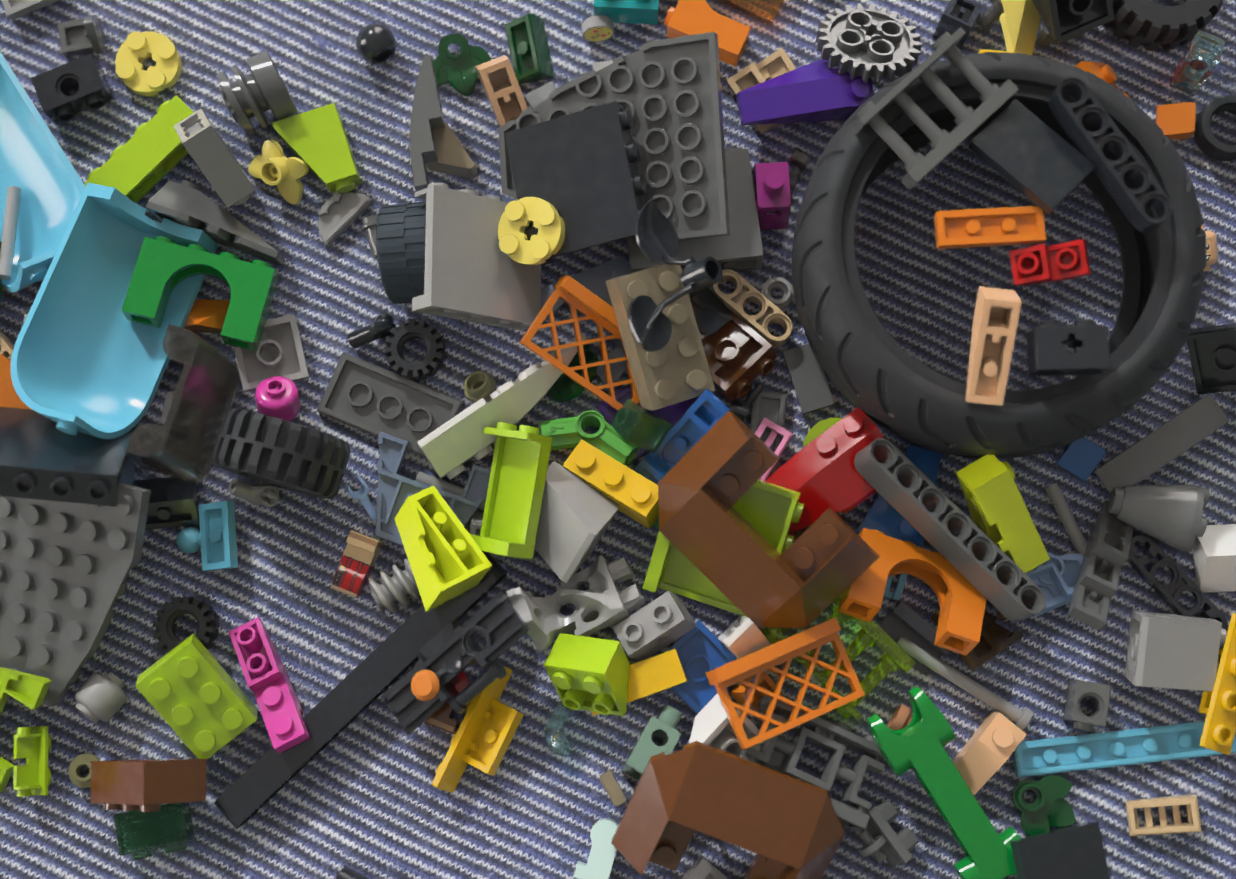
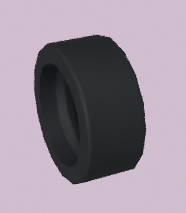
M1225 95L1213 100L1198 115L1195 122L1194 138L1199 149L1208 157L1218 161H1233L1236 159V145L1229 146L1221 143L1214 137L1210 129L1211 118L1216 113L1227 111L1236 115V95Z

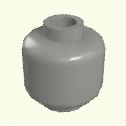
M109 672L106 676L101 673H93L76 692L75 699L78 704L75 708L95 724L99 720L108 722L127 700V695L122 690L125 683L112 672Z

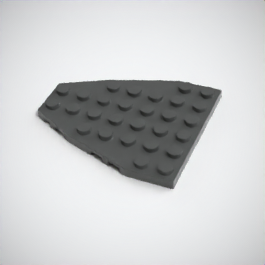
M715 32L649 41L641 45L640 50L626 57L621 55L613 59L612 64L598 71L592 70L556 88L548 94L549 98L536 107L530 106L521 112V115L516 120H510L498 128L502 193L517 199L504 133L616 101L626 107V109H629L633 117L634 128L630 130L632 140L637 143L641 159L637 162L639 174L643 175L647 185V194H644L645 204L652 199L654 200L658 210L672 224L679 241L730 235L718 35Z
M119 482L117 507L0 496V667L52 680L42 702L44 705L53 707L61 704L68 693L70 684L74 683L81 674L79 671L80 667L86 659L94 655L115 613L111 609L117 597L123 595L128 586L124 582L131 568L137 567L141 559L150 490Z

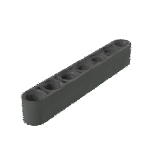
M879 438L856 454L854 465L858 473L1007 619L1019 622L1044 610L1046 598L1043 591L892 442Z

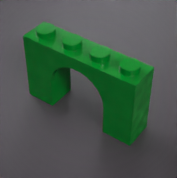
M156 236L155 239L144 237L121 310L126 319L160 328L174 288L188 277L201 274L211 275L225 282L231 290V300L220 334L224 344L257 352L278 282L276 270L264 261L253 260L250 263L242 261L238 256L228 252H221L218 255L209 253L206 248L195 244H189L188 247L177 245L172 239L163 236Z

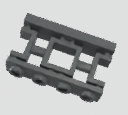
M779 694L780 696L791 700L790 698H788V697H786V696H784V695ZM767 696L760 698L758 703L760 708L756 712L765 716L771 698ZM777 701L771 719L781 723L784 722L785 718L789 720L793 707ZM799 710L797 717L806 713ZM822 715L800 724L803 727L795 730L791 742L776 735L763 741L760 751L751 747L741 751V758L761 765L769 762L773 749L785 754L786 758L780 773L820 787L828 792L831 790L834 778L847 783L841 802L831 798L833 808L844 827L852 831L866 829L870 818L866 812L870 810L872 803L857 797L866 769L876 773L883 771L885 764H883L885 758L878 749L873 737L867 735L860 737L852 733L850 726L837 721L830 723L822 719ZM769 724L767 731L776 726ZM805 740L830 752L821 779L796 769ZM845 747L864 754L856 757L852 770L839 765Z

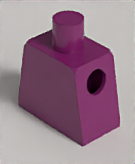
M788 162L757 163L751 172L760 230L787 229L791 210ZM772 210L779 211L778 214L774 215L766 214V212Z

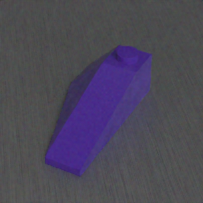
M819 59L738 92L736 97L741 126L847 120L865 101L874 95L871 77H869L867 83L863 82L862 76H857L851 80V73L845 72L839 75L838 66L829 68V60Z

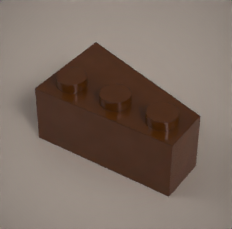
M206 758L91 761V803L104 804V810L121 809V811L139 810V812L161 811V804L206 801Z

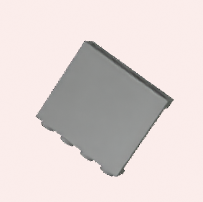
M430 183L427 188L415 192L414 198L426 200L424 294L412 298V311L515 330L528 329L541 311V265L531 266L518 263L500 250L498 225L508 202H503V198L499 196H478L474 190L448 189V185L445 183Z

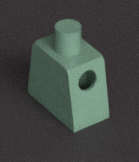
M665 705L658 719L651 717L621 771L639 781L651 756L663 752L665 755L671 754L681 736V733L675 729L683 714L679 710ZM653 736L660 737L663 744L661 746L655 745L652 742Z

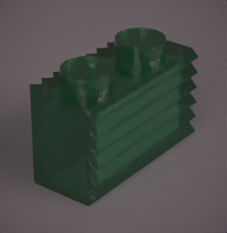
M189 802L161 805V811L139 812V810L114 815L119 855L131 854L132 861L152 857L153 849L165 847L166 854L186 850V843L195 840Z

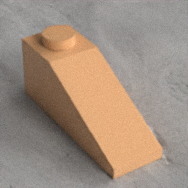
M503 55L475 66L499 127L510 120H516L521 115V112L528 107L509 58Z
M979 287L972 326L966 391L967 402L1003 406L1022 303L1014 290Z
M990 712L952 761L973 795L998 771L1027 735L1000 712Z

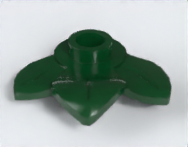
M448 34L440 41L438 46L439 55L433 60L437 85L439 87L450 82L457 92L470 97L477 81L478 72L475 66L491 61V58L482 47L469 45L462 35ZM451 44H457L460 47L461 51L458 55H451L449 53L448 47Z
M1047 775L1039 781L1025 779L1015 785L1012 791V801L1015 807L1021 811V827L1028 836L1049 832V826L1064 827L1076 822L1072 808L1064 799L1072 787L1068 780L1057 775ZM1027 790H1031L1034 794V799L1030 803H1026L1023 799V795Z

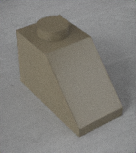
M444 120L445 128L433 130L438 161L426 163L427 168L430 171L474 179L478 176L476 165Z

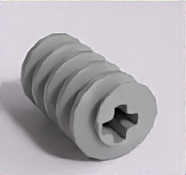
M407 558L404 559V571L396 565L392 566L393 577H389L382 571L380 572V584L372 578L368 579L371 594L385 617V607L392 613L398 611L397 600L405 607L409 605L408 594L416 600L421 598Z

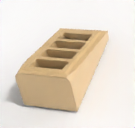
M1196 794L1125 801L1130 836L1201 832ZM1179 805H1186L1188 822L1181 823ZM1165 806H1172L1174 824H1167ZM1151 807H1158L1160 825L1153 826ZM1137 808H1144L1145 827H1139Z

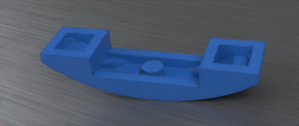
M706 389L633 471L658 485V482L724 416L729 408L710 390Z

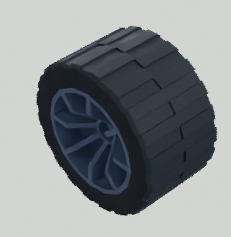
M426 201L385 205L378 213L376 225L378 266L384 291L389 301L395 305L412 303V298L424 294Z

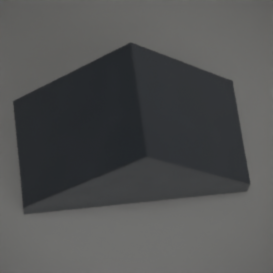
M950 0L932 37L938 40L946 32L952 36L959 28H962L966 33L955 45L961 50L982 6L969 0Z

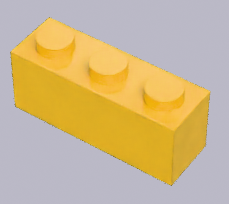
M580 440L563 464V467L619 504L620 508L618 511L650 530L659 517L658 485L584 440Z

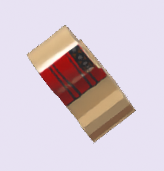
M351 530L346 541V548L340 560L341 564L332 582V589L354 598H359L384 543Z

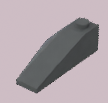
M169 180L146 204V208L161 223L163 218H166L178 224L203 230L217 244L281 266L285 263V259L277 250L200 192V187L191 182L182 180L181 184Z

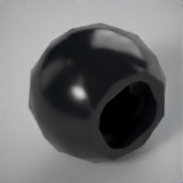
M369 24L362 28L357 35L356 47L358 53L368 63L380 64L388 60L396 50L397 42L394 34L385 25Z

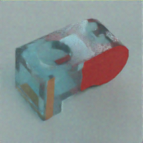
M1198 29L1187 52L1179 62L1169 86L1195 96L1218 64L1225 40Z

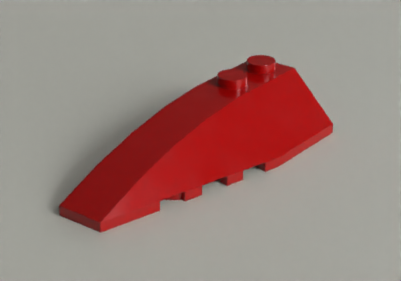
M859 407L807 444L765 481L801 493L799 503L804 504L799 523L792 522L789 535L795 536L794 532L812 525L829 507L835 513L841 511L844 514L854 509L876 492L856 470L854 457L874 440L886 438Z

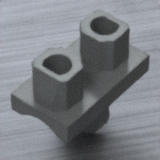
M890 801L870 807V810L866 812L870 816L867 827L858 834L865 843L859 850L860 855L864 858L873 854L878 863L886 859L891 867L900 863L906 864L913 858L910 852L918 844L919 840L908 828L901 829L897 834L889 824L899 815Z

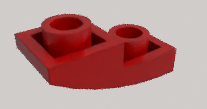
M1084 239L1051 246L1040 244L1009 251L1014 286L1016 287L1091 276L1086 241Z

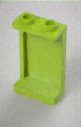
M497 422L496 428L484 427L483 429L484 434L496 436L481 532L480 535H470L482 551L509 557L533 559L553 437L539 435L540 428L520 425L519 431H516L517 425Z

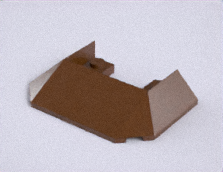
M729 409L658 482L659 531L757 627L807 628L879 558V555L830 507L782 554L752 527L732 506L767 472L779 457Z
M695 741L683 745V749L668 755H665L663 752L650 757L612 837L611 843L641 875L648 862L675 871L694 832L698 831L756 853L743 879H821L845 835V830L836 815L827 790Z

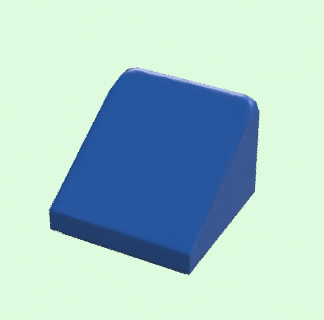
M1082 437L1067 445L1056 465L1082 482H1085L1102 460L1106 451L1087 438Z

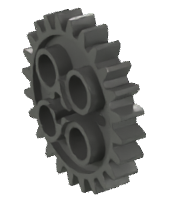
M857 3L856 9L845 5L844 12L835 8L833 15L827 13L825 20L820 21L815 42L817 43L816 50L822 52L820 59L829 60V68L838 66L839 75L849 72L851 73V80L857 76H862L864 83H867L869 77L874 78L877 83H880L881 77H885L888 81L893 82L894 75L902 77L905 71H912L913 66L918 63L922 43L919 42L921 35L915 33L916 26H907L908 18L897 19V11L888 14L886 13V7L878 11L875 10L873 4H870L868 9H864L860 3Z

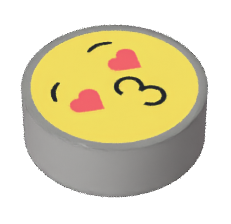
M591 16L582 22L583 38L589 42L606 41L614 35L613 21L607 16Z

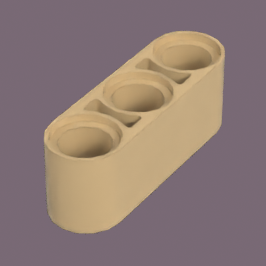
M728 269L722 270V279L719 283L712 285V292L729 310L767 340L773 348L783 346L788 341L792 332L790 318L737 272ZM727 281L732 283L736 290L731 294H724L719 290L718 285ZM749 302L755 303L760 308V313L748 315L743 310V305ZM774 323L779 324L784 328L785 334L775 337L768 332V326Z

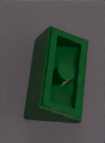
M529 13L506 23L505 29L513 70L519 85L554 77L543 19Z

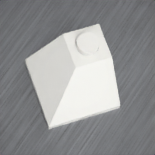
M717 693L696 715L689 743L698 741L741 757L742 749ZM736 710L738 717L741 711ZM745 717L742 727L747 738L750 739L757 736L760 730ZM760 742L752 746L751 748L760 751L763 742Z

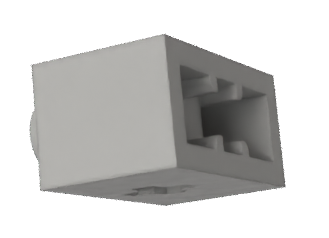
M667 591L612 628L627 655L635 660L643 661L697 627L682 599Z

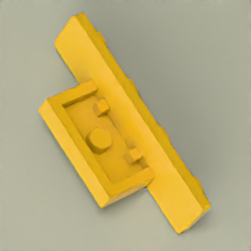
M1236 613L1231 615L1224 648L1219 649L1218 662L1220 664L1213 691H1203L1198 713L1207 715L1200 746L1229 755L1236 732Z
M503 666L507 675L501 680L497 678L469 702L466 715L451 739V746L444 760L436 769V776L432 786L453 793L467 764L486 774L495 776L524 716L523 713L499 701L512 674L511 669Z

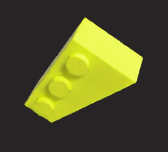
M994 454L985 455L956 472L973 523L1025 574L1050 559L1022 495L1015 484V473L1007 461L1001 462Z

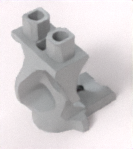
M603 555L599 556L586 569L574 574L567 584L560 580L561 588L549 597H534L530 591H524L520 587L506 591L513 607L529 627L530 631L527 634L531 637L540 653L551 646L559 633L589 637L601 629L617 625L631 616L632 611L646 603L636 584L624 590L620 588L619 583L634 577L632 568L626 558L623 557L608 562ZM589 583V589L585 591L578 590L582 584ZM573 604L575 611L572 615L565 616L560 612L561 606Z

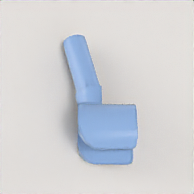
M357 476L361 482V488L358 491H352L346 482V490L352 498L360 501L374 522L376 521V510L367 495L368 486L361 477Z

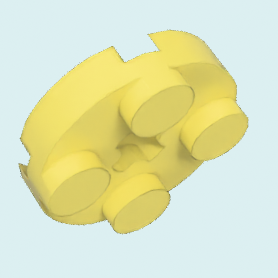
M135 31L130 33L116 55L117 75L132 92L141 96L159 95L158 92L166 88H172L181 75L182 61L177 48L169 38L157 32L145 31L141 33ZM152 57L156 65L155 67L149 66L148 70L145 71L142 62Z
M524 197L517 201L509 202L498 225L500 250L506 253L512 260L525 265L534 266L547 262L545 260L549 259L553 254L556 255L561 249L565 238V224L558 211L550 202L537 197ZM534 222L533 226L538 229V234L532 235L531 240H527L525 228Z

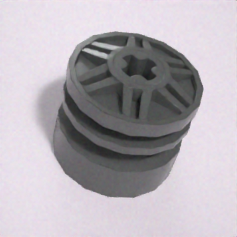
M267 50L247 58L251 72L247 76H244L236 65L231 66L237 80L231 83L224 70L216 74L220 84V93L228 110L248 136L256 133L251 118L255 116L263 129L268 127L264 112L269 109L278 120L285 119L298 112Z

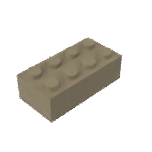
M663 263L605 281L643 410L654 411L701 396L706 389L711 392L715 391L688 293L665 307L662 311L672 324L671 338L662 349L655 352H647L642 349L641 344L636 341L629 325L628 307L635 297L641 295L649 296L658 306L661 302L684 288L681 282V265H667Z

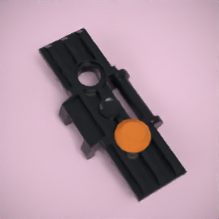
M499 592L465 623L459 619L451 621L417 651L420 660L415 663L416 666L381 697L407 735L415 731L447 702L455 712L462 714L467 709L466 705L497 678L501 680L507 675L505 668L498 658L528 633L530 629L503 592ZM477 632H482L486 636L487 644L484 649L473 637ZM472 663H479L481 667H488L480 676L458 693L455 685L459 683L458 675Z

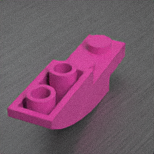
M257 617L229 631L247 685L254 692L274 750L280 754L309 739L310 736L302 718L304 712L281 658L262 620Z

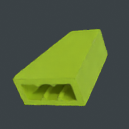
M335 103L273 122L274 129L281 140L298 158L307 164L311 172L331 193H347L354 190L356 185L362 184L348 137Z

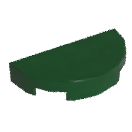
M584 344L583 350L586 364L598 362L597 354L588 345ZM578 352L568 367L580 365ZM598 366L587 368L590 383L596 375ZM581 369L574 370V372L582 376ZM562 373L548 391L547 396L555 402L562 403L574 399L585 388Z

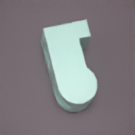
M602 818L594 823L590 833L592 847L587 863L577 862L573 875L574 878L609 879L617 851L611 843L618 827L614 820Z

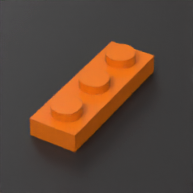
M1038 206L936 211L934 214L937 249L1043 244L1046 241L1044 212Z

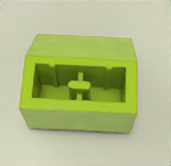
M559 633L544 663V667L564 707L574 711L581 709L597 712L601 715L613 714L624 716L627 711L629 661L620 641Z

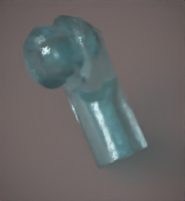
M557 704L545 725L544 734L548 749L553 754L567 756L572 750V742L566 738L563 727L572 711L560 704Z

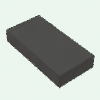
M809 343L783 351L782 356L802 415L833 406L835 402L823 367Z

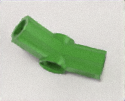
M595 410L584 411L577 417L540 421L541 435L553 437L550 451L574 448L582 439L628 467L640 449L637 443L607 423L602 414ZM588 426H596L599 428V431L594 434H587L584 432V429Z

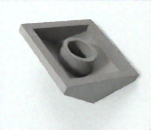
M295 314L266 320L257 352L234 347L244 392L255 391L259 383L273 376L289 378L294 383L309 378Z

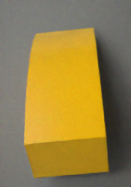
M676 649L629 665L627 704L687 682ZM591 711L592 716L599 714L597 712Z

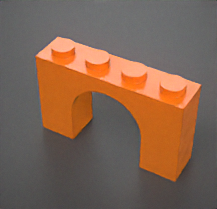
M679 0L676 8H669L664 20V25L667 26V38L715 32L718 35L719 60L737 67L749 41L751 27L715 12L707 4L706 0Z
M863 528L859 536L879 555V558L841 594L838 612L870 623L881 609L887 578L896 574L915 576L931 587L939 602L940 615L934 645L967 656L980 641L986 598L939 552L918 547L910 541H901L889 537L879 530Z

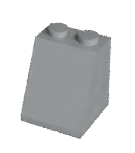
M553 461L547 468L535 550L560 580L567 584L592 554L619 510L620 505Z
M1132 610L1124 676L1134 686L1213 691L1220 664L1218 662L1219 649L1224 648L1226 630L1222 629V623L1215 619Z

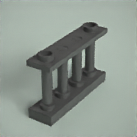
M959 28L952 36L948 32L944 33L931 46L935 51L876 105L870 101L856 114L859 120L852 130L858 134L869 124L906 164L904 168L908 172L900 181L908 190H911L1019 90L1010 79L1001 87L996 83L992 85L955 46L966 33L962 28ZM944 55L981 94L979 98L983 103L975 111L971 106L967 108L930 69ZM918 78L956 117L954 121L958 126L950 134L945 129L941 131L905 92ZM893 101L931 140L929 145L933 149L925 157L920 152L916 154L879 115Z

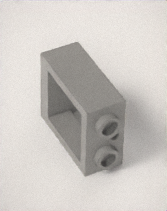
M199 109L174 125L182 144L228 208L233 204L235 206L247 201L251 196L250 193L255 191V189L203 110Z

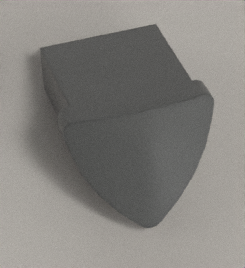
M96 15L57 23L61 52L66 58L96 52V54L104 53L103 29Z

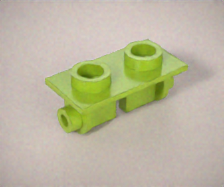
M48 726L17 727V734L13 735L14 759L26 758V765L14 766L13 790H17V797L48 795V787L51 783V771L48 768L51 737L48 734Z

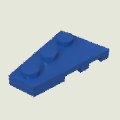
M909 446L904 455L936 485L942 453ZM880 494L856 531L859 535L863 528L879 530L889 537L901 541H910L921 548L924 537Z

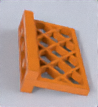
M569 275L562 276L553 287L554 291L519 343L625 417H630L639 403V398L624 345L625 356L608 359L605 340L617 338L623 344L614 309ZM559 298L569 304L572 319L555 322L552 308ZM576 310L579 311V312H580L581 314H583L584 316L577 318V312H576ZM548 315L549 323L542 324ZM590 319L596 324L598 338L582 341L578 321ZM573 323L576 342L559 345L556 326ZM550 327L553 347L540 348L531 341L538 329ZM603 329L611 335L604 336ZM599 342L602 361L586 364L583 345ZM577 346L580 365L567 367L562 363L560 349ZM554 350L556 358L547 352ZM625 360L629 379L613 382L609 363ZM603 365L607 384L595 386L589 382L587 368ZM581 369L582 376L574 372V370ZM630 383L632 397L627 405L623 406L616 401L614 386ZM608 388L609 395L600 389Z
M836 617L705 673L710 685H714L742 750L865 695L838 634L841 628ZM829 642L832 643L836 653L833 666L817 659L821 646ZM813 650L811 656L804 654L808 651ZM798 657L809 662L803 679L787 673L792 658ZM783 663L781 670L774 667L776 665ZM815 665L830 671L825 689L809 682ZM765 670L779 675L773 692L757 686L760 675ZM836 675L848 680L852 693L840 696L831 692ZM753 676L751 683L745 681V679ZM785 678L801 685L795 702L779 695ZM737 683L749 688L743 706L731 701L726 687ZM807 688L823 694L819 707L815 710L801 705ZM755 691L771 698L765 716L749 709ZM829 697L835 699V701L827 704ZM777 701L793 707L789 721L786 723L771 719ZM736 710L741 711L739 717L736 713ZM799 710L806 713L797 717ZM747 714L763 721L759 734L750 739L747 738L742 727ZM769 724L776 726L775 728L766 731Z

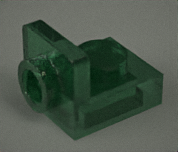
M631 399L626 400L612 423V427L624 440L653 453L657 451L672 427L666 419L642 409Z

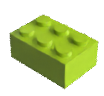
M191 634L141 673L135 684V687L198 759L206 758L207 760L257 720L258 709L194 634Z

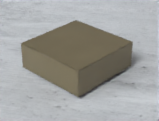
M609 769L602 773L599 780L613 805L617 807L626 802L627 797L612 770Z

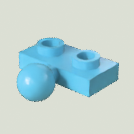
M234 501L198 505L200 531L194 527L182 529L176 539L179 549L185 553H195L201 549L202 571L238 568Z

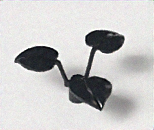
M654 200L648 201L640 210L635 225V237L641 252L652 263L663 259L667 265H686L681 273L683 289L661 302L658 306L646 295L635 297L629 304L628 321L636 341L641 344L642 349L645 351L655 352L667 345L672 334L671 321L662 313L663 309L687 293L689 294L699 333L702 335H710L716 332L724 324L732 320L734 315L708 288L719 283L722 279V268L719 262L713 257H706L697 262L693 256L687 259H673L672 257L677 254L679 248L676 231L669 220L658 210Z

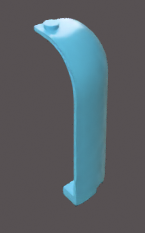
M0 52L1 242L7 189L10 186L21 189L12 278L10 280H2V287L14 293L45 278L84 192L85 185Z
M87 183L17 337L11 357V379L19 398L32 410L57 422L56 428L70 435H76L79 431L101 439H114L133 429L150 407L187 321V316L193 307L206 276L201 274L188 277L174 288L160 328L128 321L121 310L144 237L155 239L156 236H163L172 239L177 245L188 247L189 244H195L206 248L209 253L214 254L218 245L203 230L178 224L166 218H163L162 223L145 216L146 208L133 202L116 188Z

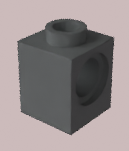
M1078 679L1069 680L1063 720L1074 722V729L1094 732V726L1106 727L1111 685ZM1084 697H1088L1093 703V710L1088 716L1084 715L1080 710V702Z

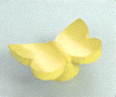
M273 139L265 141L262 145V154L253 159L249 165L248 172L251 176L262 179L267 185H276L279 193L287 202L297 204L301 201L303 184L299 179L307 175L309 171L307 164L297 157H285L283 149L277 141Z

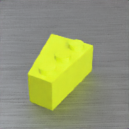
M434 485L406 499L394 519L427 612L477 586L492 567V564Z

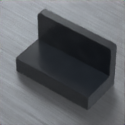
M198 475L133 481L132 486L151 491L145 530L199 525V503L196 496L200 482Z
M902 601L895 604L874 630V635L923 675H927L931 669L898 649L896 644L901 637H906L939 659L950 652V650L934 645L937 629Z

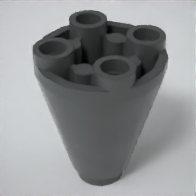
M1124 485L1122 488L1114 487L1108 502V513L1115 514L1116 518L1178 550L1191 552L1196 536L1203 537L1207 527V518L1202 517L1203 508L1208 503L1210 490L1195 485Z

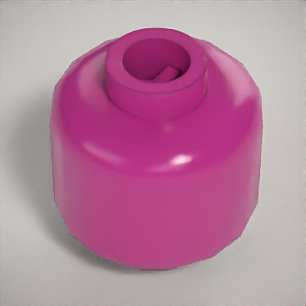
M273 376L263 380L257 386L255 402L258 413L289 422L297 417L300 411V399L298 389L293 381L282 376Z

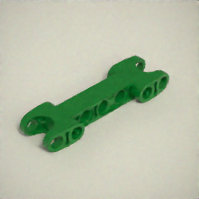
M918 686L908 691L913 708V717L911 722L900 730L890 729L876 713L867 718L866 722L873 739L891 769L898 777L910 769L913 770L966 854L964 858L953 865L961 879H1003L1009 875H1017L1010 841L1021 838L1012 827H1008L1000 834H997L943 748L955 740L956 735L942 712Z

